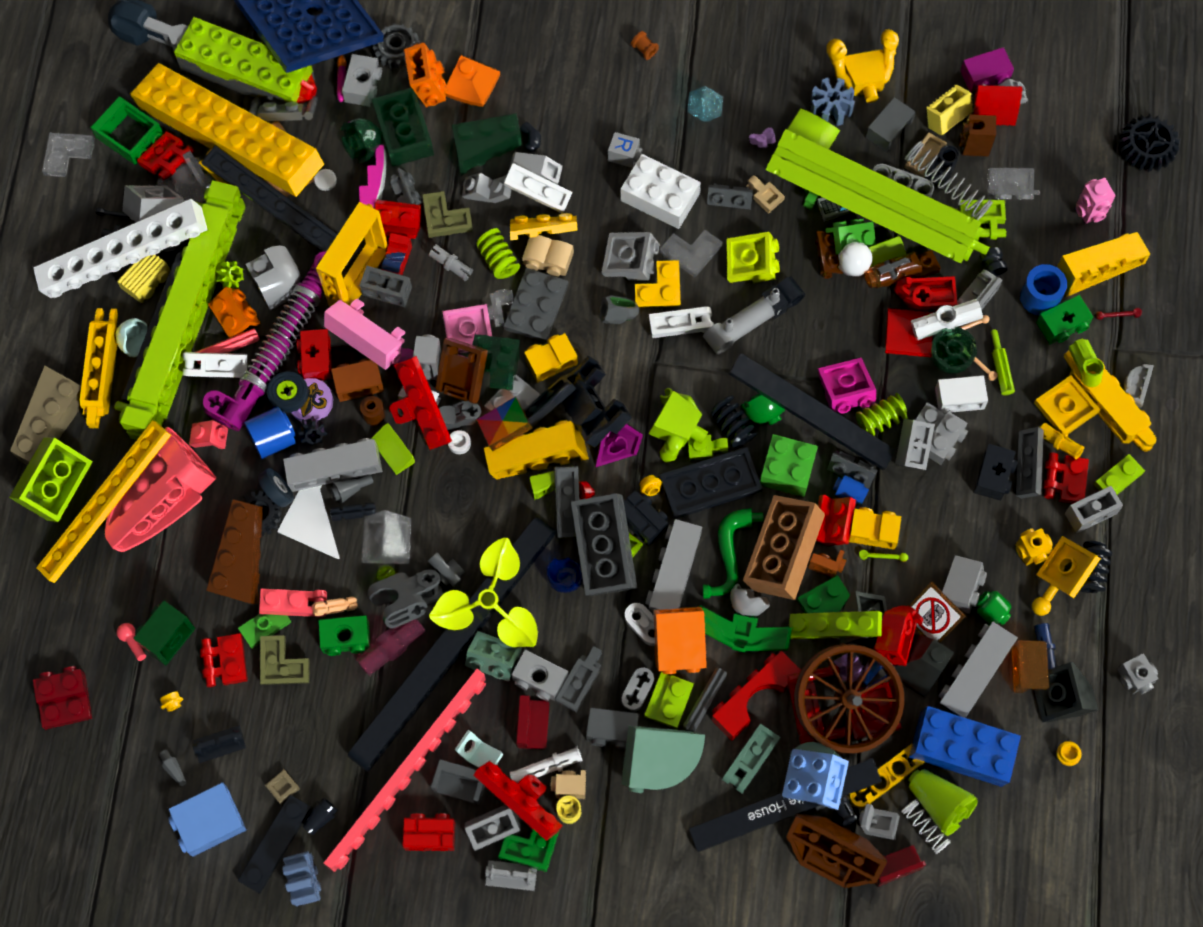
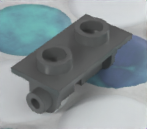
M398 168L399 174L392 175L390 181L395 195L403 194V196L397 198V201L421 205L422 199L419 193L415 191L413 176L409 172L406 173Z
M714 183V185H709L707 205L751 210L753 190L749 189V187L733 186V189H729L727 185Z
M835 451L827 470L842 477L846 475L865 484L864 487L869 489L878 471L874 468V465L861 460L856 464L854 463V457L843 453V451Z

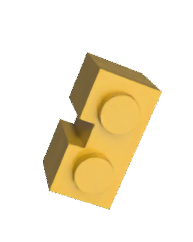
M565 333L560 336L554 335L547 340L548 344L543 346L541 344L532 345L524 352L525 361L537 383L578 364L577 354Z
M866 507L854 509L849 542L895 550L898 544L901 516H897L894 512L883 511L882 515L873 514V510Z

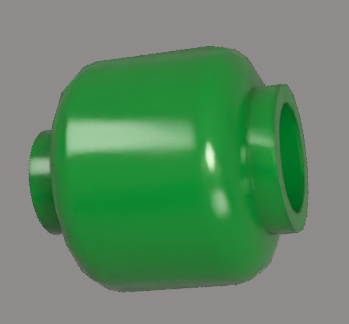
M986 591L979 597L976 613L988 625H991L992 622L1004 625L1011 617L1009 613L1011 603L997 591Z

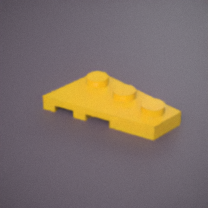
M570 213L559 214V217H550L547 214L538 215L537 218L516 216L514 219H510V241L517 240L518 235L521 234L528 235V237H537L542 231H546L548 234L577 231V216H572Z

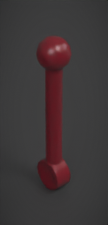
M1135 308L1133 311L1111 313L1098 311L1095 317L1097 320H1102L1105 317L1132 315L1135 318H1139L1142 315V310Z

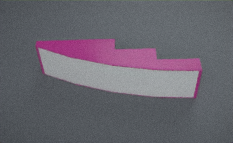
M384 145L375 146L376 165L367 166L368 186H359L360 202L365 205L371 204L374 209L376 201L382 200L385 185L387 155Z

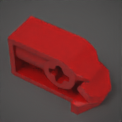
M955 276L931 278L906 277L897 281L894 288L896 294L913 311L937 312L942 306L949 305L953 307L958 305Z
M902 605L887 610L882 618L881 636L877 637L874 650L883 655L892 665L906 666L917 623L923 624L924 619L911 606Z

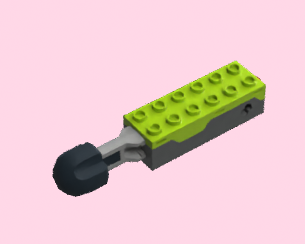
M119 0L109 10V28L117 37L136 46L143 44V42H148L151 38L173 47L180 69L252 98L259 97L262 102H273L276 105L287 102L302 104L313 98L311 96L316 95L317 87L314 82L315 77L312 66L286 73L265 44L193 17L189 26L184 24L168 25L156 20V11L152 5L139 0Z

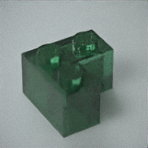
M475 334L472 345L488 350L484 371L490 372V388L513 390L520 358V340Z

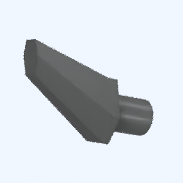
M168 750L162 751L159 756L163 761V769L183 787L186 785V780L176 757H171Z

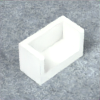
M984 376L938 380L935 392L938 409L944 413L948 411L951 413L983 410L988 403Z

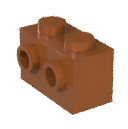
M369 358L362 359L359 363L351 365L341 364L331 369L340 402L384 392L379 366Z

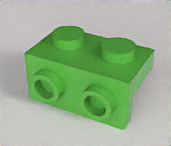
M864 218L850 220L851 225H847L846 221L835 222L833 227L825 229L826 233L833 232L836 254H839L845 245L851 242L864 243L867 247L876 245L874 223H864Z

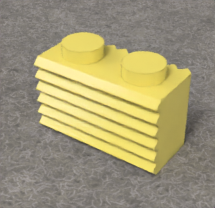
M954 85L955 87H952L951 90L945 92L942 97H939V99H936V102L927 107L928 128L941 136L973 112L971 92L959 85Z
M149 255L142 258L139 262L132 264L117 282L122 290L140 303H143L144 300L152 297L155 288L160 283H164L167 280L170 269L161 258L156 255Z

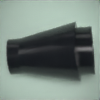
M323 797L315 803L310 815L303 824V828L314 835L320 828L336 817L335 813L338 809Z

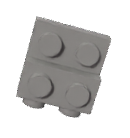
M651 232L609 233L602 274L605 277H626L628 281L649 280L650 274L655 272L653 257L654 254L659 252L658 241Z
M926 403L915 419L916 421L935 424L928 458L942 465L945 459L950 461L956 451L954 445L957 441L962 443L968 433V430H966L967 422L949 411L945 414L929 403Z

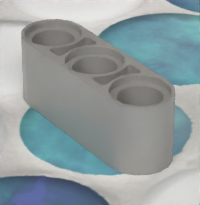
M878 164L873 168V171L904 184L906 187L917 192L924 191L927 194L923 195L932 197L934 185L928 179L886 164Z

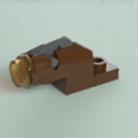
M932 250L918 255L913 251L873 265L868 271H865L864 276L869 288L875 287L878 289L883 286L887 287L896 284L897 281L906 277L926 278L939 273L941 267Z

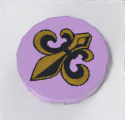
M314 378L304 379L309 390L308 399L303 407L291 413L301 422L302 419L306 420L312 416L317 421L322 418L324 419L333 407L331 390L321 380Z

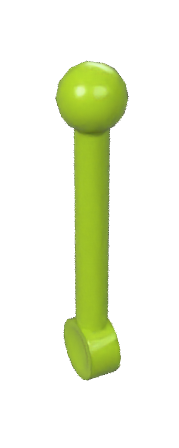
M866 550L859 552V558L862 560L868 557L900 559L902 562L908 560L906 553L896 555L868 553Z

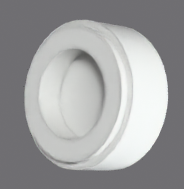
M456 430L450 434L452 442L448 443V446L453 453L464 454L470 449L471 440L468 433Z

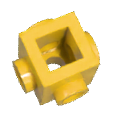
M1032 528L1020 534L1021 537L1016 543V550L1026 566L1032 563L1039 564L1048 559L1053 544L1050 536L1045 534L1042 528L1036 531Z

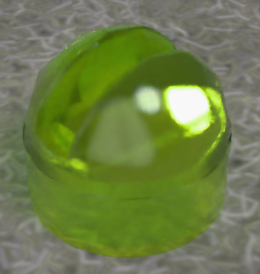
M382 565L377 570L379 581L396 574L394 568L390 565ZM390 569V571L387 572L383 577L380 576L386 570Z

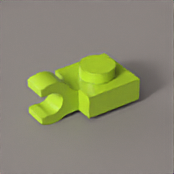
M707 435L701 444L690 437L688 440L689 461L707 460L712 458V453L728 452V439L720 438L711 441V435Z

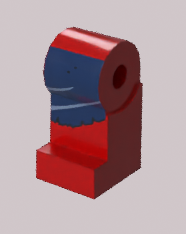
M391 233L381 270L403 275L412 249L411 239L407 236Z

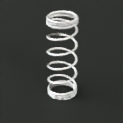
M914 800L910 804H908L901 812L903 814L907 813L906 818H911L920 813V815L913 822V826H917L927 821L919 831V834H923L933 829V831L926 838L925 842H930L941 836L932 847V850H934L935 854H937L942 849H944L948 844H950V840L946 839L944 842H942L940 845L934 848L936 844L942 839L944 833H941L935 836L934 838L928 840L932 833L937 829V825L921 832L923 828L929 823L931 817L915 824V822L924 813V809L908 817L911 811L919 804L918 801Z

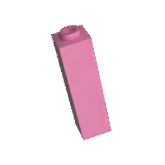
M355 299L350 306L339 300L324 312V327L385 370L400 360L402 356L401 346L405 341L401 337L405 334L404 330L397 327L390 335L363 316L364 311L360 308L364 306V303L359 299Z

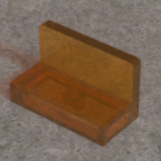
M1018 640L1012 646L1014 693H1024L1028 689H1048L1047 643L1045 641Z

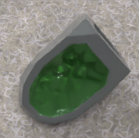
M612 295L603 297L599 308V318L602 323L622 324L627 320L634 319L639 314V307L635 301Z

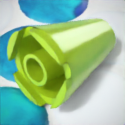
M926 769L916 770L909 778V782H911L909 784L910 790L940 831L946 836L951 835L960 827L958 823L963 818L965 820L968 819L978 803V798L970 792Z

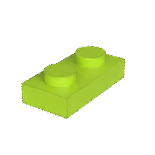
M1128 454L1095 481L1094 486L1099 491L1112 486L1118 495L1139 478L1145 470Z

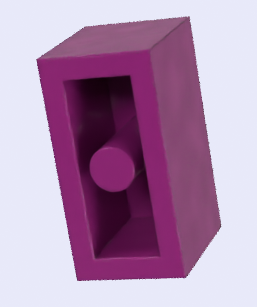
M1003 47L963 60L960 72L969 91L974 92L977 90L978 85H1000L1007 79H1011L1014 68Z

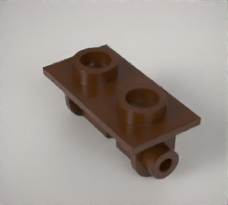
M816 231L817 240H815V245H817L818 255L821 257L820 274L824 279L831 278L833 273L843 274L838 268L840 261L839 254H836L833 232Z

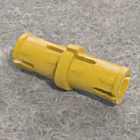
M1047 423L1042 424L1040 427L1044 430L1043 439L1053 444L1055 449H1061L1074 459H1078L1083 453L1084 446L1073 441L1065 432L1061 433Z

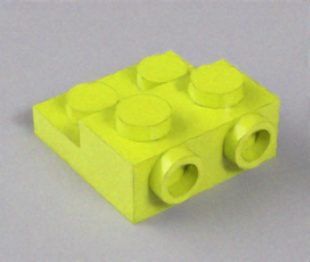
M770 232L728 238L727 280L730 283L751 279L754 283L776 280L775 273L780 271L779 262L775 259V253L779 252L778 240L774 239Z

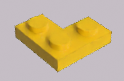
M679 260L656 261L657 283L635 284V302L638 307L680 306Z

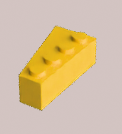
M1138 232L1127 233L1117 239L1063 255L1057 268L1065 274L1067 279L1065 296L1068 297L1145 264L1150 256V252Z
M567 420L559 421L555 426L549 428H537L533 433L527 435H515L511 440L504 442L496 441L484 448L489 474L496 480L524 474L527 472V468L532 470L547 469L549 463L565 465L569 464V459L580 457L581 461L589 459L582 435L575 428L573 422Z

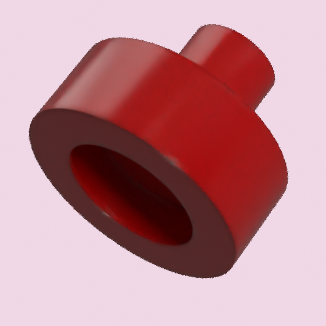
M579 481V500L592 498L595 495L594 488H591L590 484L586 481Z

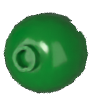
M759 393L751 397L752 400L749 402L745 401L740 404L747 417L759 424L768 422L769 425H772L782 419L780 415L785 411V409Z

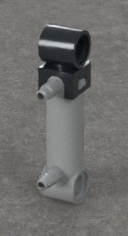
M791 276L787 277L777 286L774 285L762 293L760 299L731 318L726 319L723 323L711 326L704 333L703 338L717 355L722 354L735 341L770 318H777L785 313L787 308L797 305L805 297V293Z

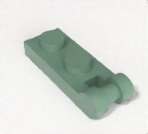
M760 723L722 780L727 784H733L737 787L736 790L743 794L781 737ZM738 769L746 773L743 780L735 775Z

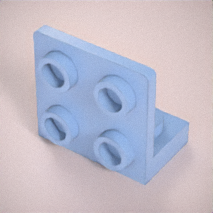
M793 749L782 796L789 799L814 802L830 809L838 810L849 761L833 754Z

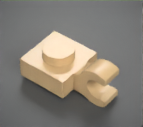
M755 175L747 181L749 184L746 187H749V189L753 190V193H756L753 200L768 214L784 201L785 196L772 183L768 182L764 185Z

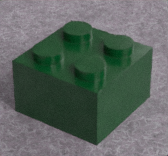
M163 601L161 605L158 604L154 607L149 620L138 627L135 632L136 636L133 639L145 652L167 666L196 628L184 614L166 601Z

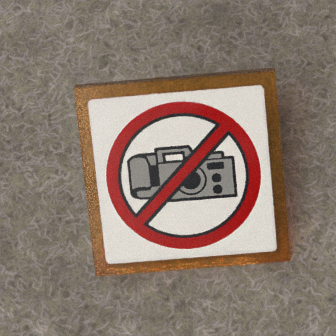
M933 582L909 605L924 619L923 624L917 623L916 630L922 636L932 638L939 643L966 617Z

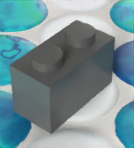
M590 708L587 741H590L591 745L604 747L606 744H614L615 748L625 750L628 725H638V714Z

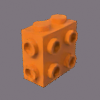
M425 43L415 44L404 49L410 86L423 104L428 107L446 101L445 92L447 91V86L444 79H442L444 68L441 61L436 60L434 51L432 49L429 50Z

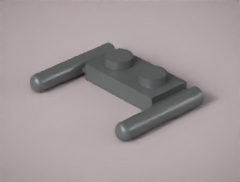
M311 96L313 98L308 101L307 107H304V104H298L297 102H287L281 105L268 102L261 105L262 100L259 97H255L249 112L264 121L303 120V117L311 120L318 98Z

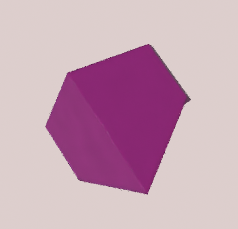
M627 424L617 434L610 431L601 441L596 467L631 456H637L643 434Z

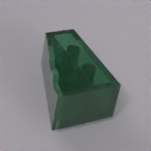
M517 113L452 125L461 176L466 174L467 170L477 165L481 166L485 164V161L495 156L499 157L522 145Z

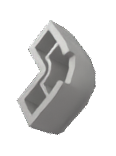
M280 245L265 249L264 255L245 264L269 310L288 302V299H292L291 293H293L295 286L301 283L302 280L299 269L288 249Z

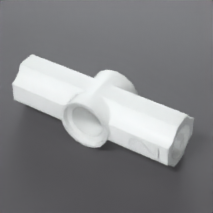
M973 299L953 307L949 305L942 306L935 313L911 320V325L917 340L941 332L945 334L952 333L959 326L983 319V314L977 299ZM948 317V318H951L952 320L946 322V321H943L942 319Z

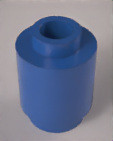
M844 475L843 479L838 477L833 487V490L837 491L836 497H851L856 500L858 505L863 504L869 491L868 488L864 487L865 484Z

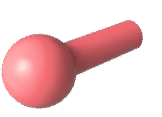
M130 623L121 624L117 628V637L121 641L127 642L138 661L144 660L146 658L145 652L133 639L136 632L135 627Z

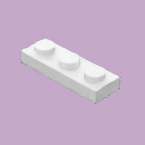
M514 163L510 166L502 184L560 213L564 212L572 194L571 191Z

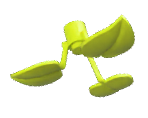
M502 538L491 544L481 557V572L485 576L493 577L489 589L483 590L479 594L478 601L470 605L468 596L461 591L451 590L444 593L438 599L429 615L433 622L446 629L461 630L473 622L474 616L470 609L479 605L488 610L495 608L505 618L499 622L497 628L498 636L503 643L511 647H534L536 645L538 630L532 614L522 607H514L508 615L497 605L498 596L493 591L498 578L510 580L518 573L520 568L518 554L508 538Z

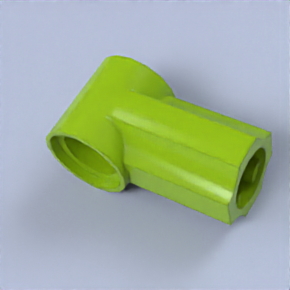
M1083 338L1076 340L1069 346V351L1081 373V381L1088 387H1096L1101 383L1104 365L1101 360L1097 359L1088 340ZM1089 371H1094L1096 374H1091Z

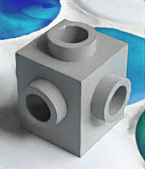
M1144 653L1123 663L1117 669L1121 675L1122 685L1126 690H1130L1131 694L1140 691L1142 695L1154 688L1152 684L1159 679L1156 667L1153 663L1148 662Z

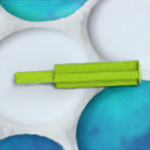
M993 329L991 336L995 350H993L992 354L1001 394L1004 396L1015 393L1006 351L1005 348H1001L998 331Z

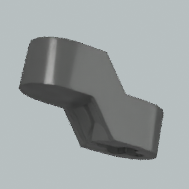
M461 401L452 406H442L439 408L448 430H454L463 425H473L481 415L480 406L469 401Z

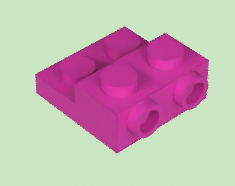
M862 358L818 368V376L825 390V398L830 409L843 414L853 407L861 406L866 408L871 406L873 402H876V388Z

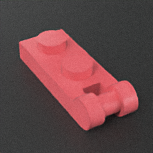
M261 589L259 614L326 616L325 613L321 616H315L312 606H308V601L325 602L327 600V592L324 590Z

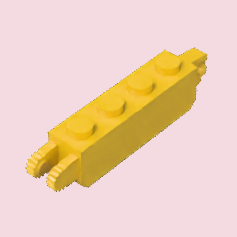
M97 308L95 320L89 324L80 392V406L83 409V415L87 416L86 424L89 428L99 429L100 417L109 414L117 352V309H111L109 321H103L104 310Z
M1068 350L1064 358L1072 369L1069 376L1072 375L1100 408L1098 415L1122 443L1129 444L1133 441L1142 451H1150L1156 443L1157 437L1153 435L1149 428L1152 423L1147 413L1137 407L1133 397L1129 393H1125L1120 387L1117 378L1110 375L1105 366L1101 383L1098 386L1088 387L1084 385L1081 381V373ZM1089 371L1091 374H1096L1094 371Z

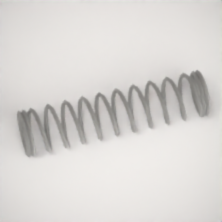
M921 141L918 142L906 155L905 160H907V162L911 160V165H915L918 162H920L918 165V171H922L927 167L924 173V177H928L932 173H934L931 178V182H936L940 179L938 183V188H942L948 183V185L945 188V194H948L954 190L951 196V200L958 198L962 194L958 201V205H962L968 201L965 207V211H969L976 205L972 212V217H974V219L979 220L991 207L993 201L991 202V200H988L982 206V208L976 214H974L982 200L985 198V195H983L976 203H974L970 208L967 209L968 205L978 192V189H976L966 200L960 203L965 193L970 188L971 184H969L962 192H960L957 196L954 197V194L956 193L957 189L965 180V178H962L952 189L946 192L951 182L957 176L958 172H956L948 181H946L943 185L940 186L942 180L944 179L948 171L951 169V166H949L935 180L933 179L938 170L940 169V167L943 165L944 161H942L933 171L926 175L928 169L930 168L934 160L938 157V155H935V157L930 162H928L924 167L919 169L922 162L929 154L931 149H929L918 161L913 163L916 155L924 146V144Z

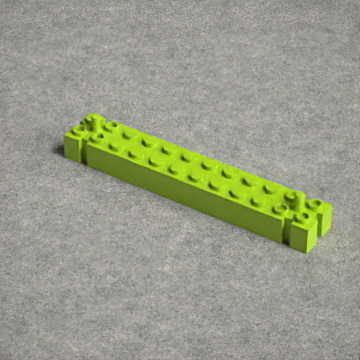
M212 180L210 188L208 187L204 194L206 204L196 202L202 207L208 230L200 233L195 238H190L188 246L183 248L181 264L176 267L174 272L175 280L173 285L169 286L167 290L165 306H162L159 311V322L152 329L151 343L144 350L143 364L137 369L135 375L136 382L134 387L130 388L127 399L130 403L127 404L120 401L115 403V410L121 411L120 423L127 430V434L131 439L137 440L152 420L162 426L163 421L167 419L183 376L182 369L185 368L183 352H192L209 306L208 303L211 301L217 285V272L215 270L222 268L221 263L226 261L237 231L236 226L241 221L246 207L243 199L240 198L241 193L238 186Z

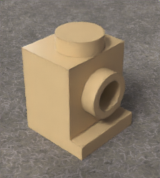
M581 770V775H576L575 771H562V774L552 776L551 791H556V798L573 796L576 799H585L586 770Z

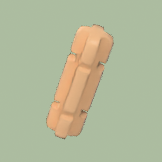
M352 596L346 597V599L339 598L326 600V602H315L312 605V610L315 616H321L324 613L333 614L344 612V610H355L358 607L356 597Z

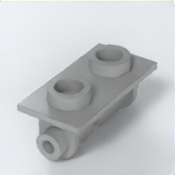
M488 860L485 886L535 891L537 869L516 863Z

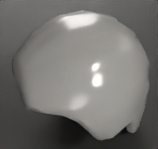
M736 584L731 590L730 600L732 607L740 615L749 617L759 616L770 607L768 599L766 597H755L752 589H742L740 584Z

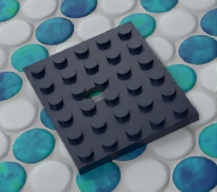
M234 0L286 73L383 42L384 34L357 0ZM313 7V9L323 12L320 15L313 16L308 14L306 10Z

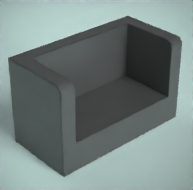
M894 97L868 127L866 138L887 152L890 149L892 140L906 124L910 125L913 122L915 111Z
M439 760L431 789L435 793L480 805L485 785L473 776L477 770Z

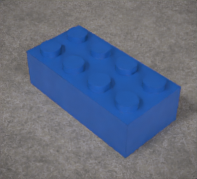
M927 706L920 711L909 757L1002 787L1010 783L1021 736Z

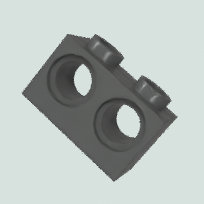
M366 266L359 285L363 296L406 307L412 290L409 277Z

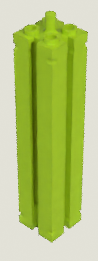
M787 129L784 130L778 147L766 168L767 171L960 264H962L963 260H969L973 250L986 255L990 248L978 242L984 230L980 227L982 222Z

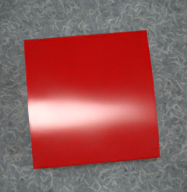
M978 85L974 97L975 106L972 115L996 116V125H1015L1021 103L1022 86Z
M888 308L885 353L931 357L933 335L917 340L912 329L911 320L932 314L933 312Z

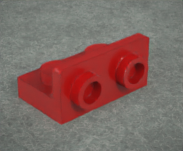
M384 200L376 201L375 209L380 213L385 237L390 236L391 233L407 236L410 239L417 237L420 230L421 205Z
M826 495L819 496L818 506L825 516L816 541L826 546L849 544L856 504L855 499L851 497L832 499Z

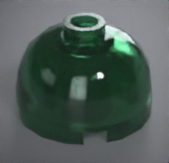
M357 118L343 123L341 131L344 130L345 136L341 137L348 155L352 159L356 157L359 160L357 162L359 164L376 157V149L379 145H382V132L380 128L365 118Z
M955 327V329H942L936 334L931 344L930 356L934 365L939 370L949 374L964 372L972 365L977 355L975 338L968 331L959 327Z

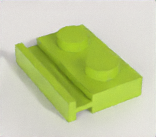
M661 671L644 717L677 729L694 683L673 675L663 674Z

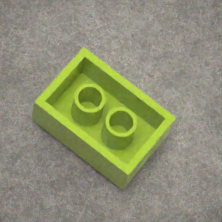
M44 437L9 498L47 521L59 522L93 461L56 438Z

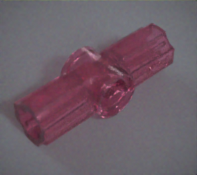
M417 619L398 626L393 630L389 629L382 633L375 641V644L356 660L370 676L389 660L393 661L405 652L406 646L422 635L425 629Z

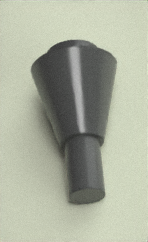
M368 475L358 480L332 482L333 487L330 488L332 497L335 501L339 500L342 504L358 492L360 488L374 483L371 475Z

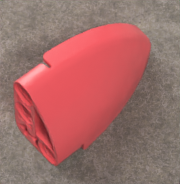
M166 427L165 430L171 434L170 438L107 516L105 538L110 546L119 552L132 549L173 524L202 500L201 493L216 480V476L205 462L169 427Z

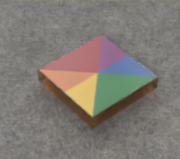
M516 396L476 419L492 451L532 429Z

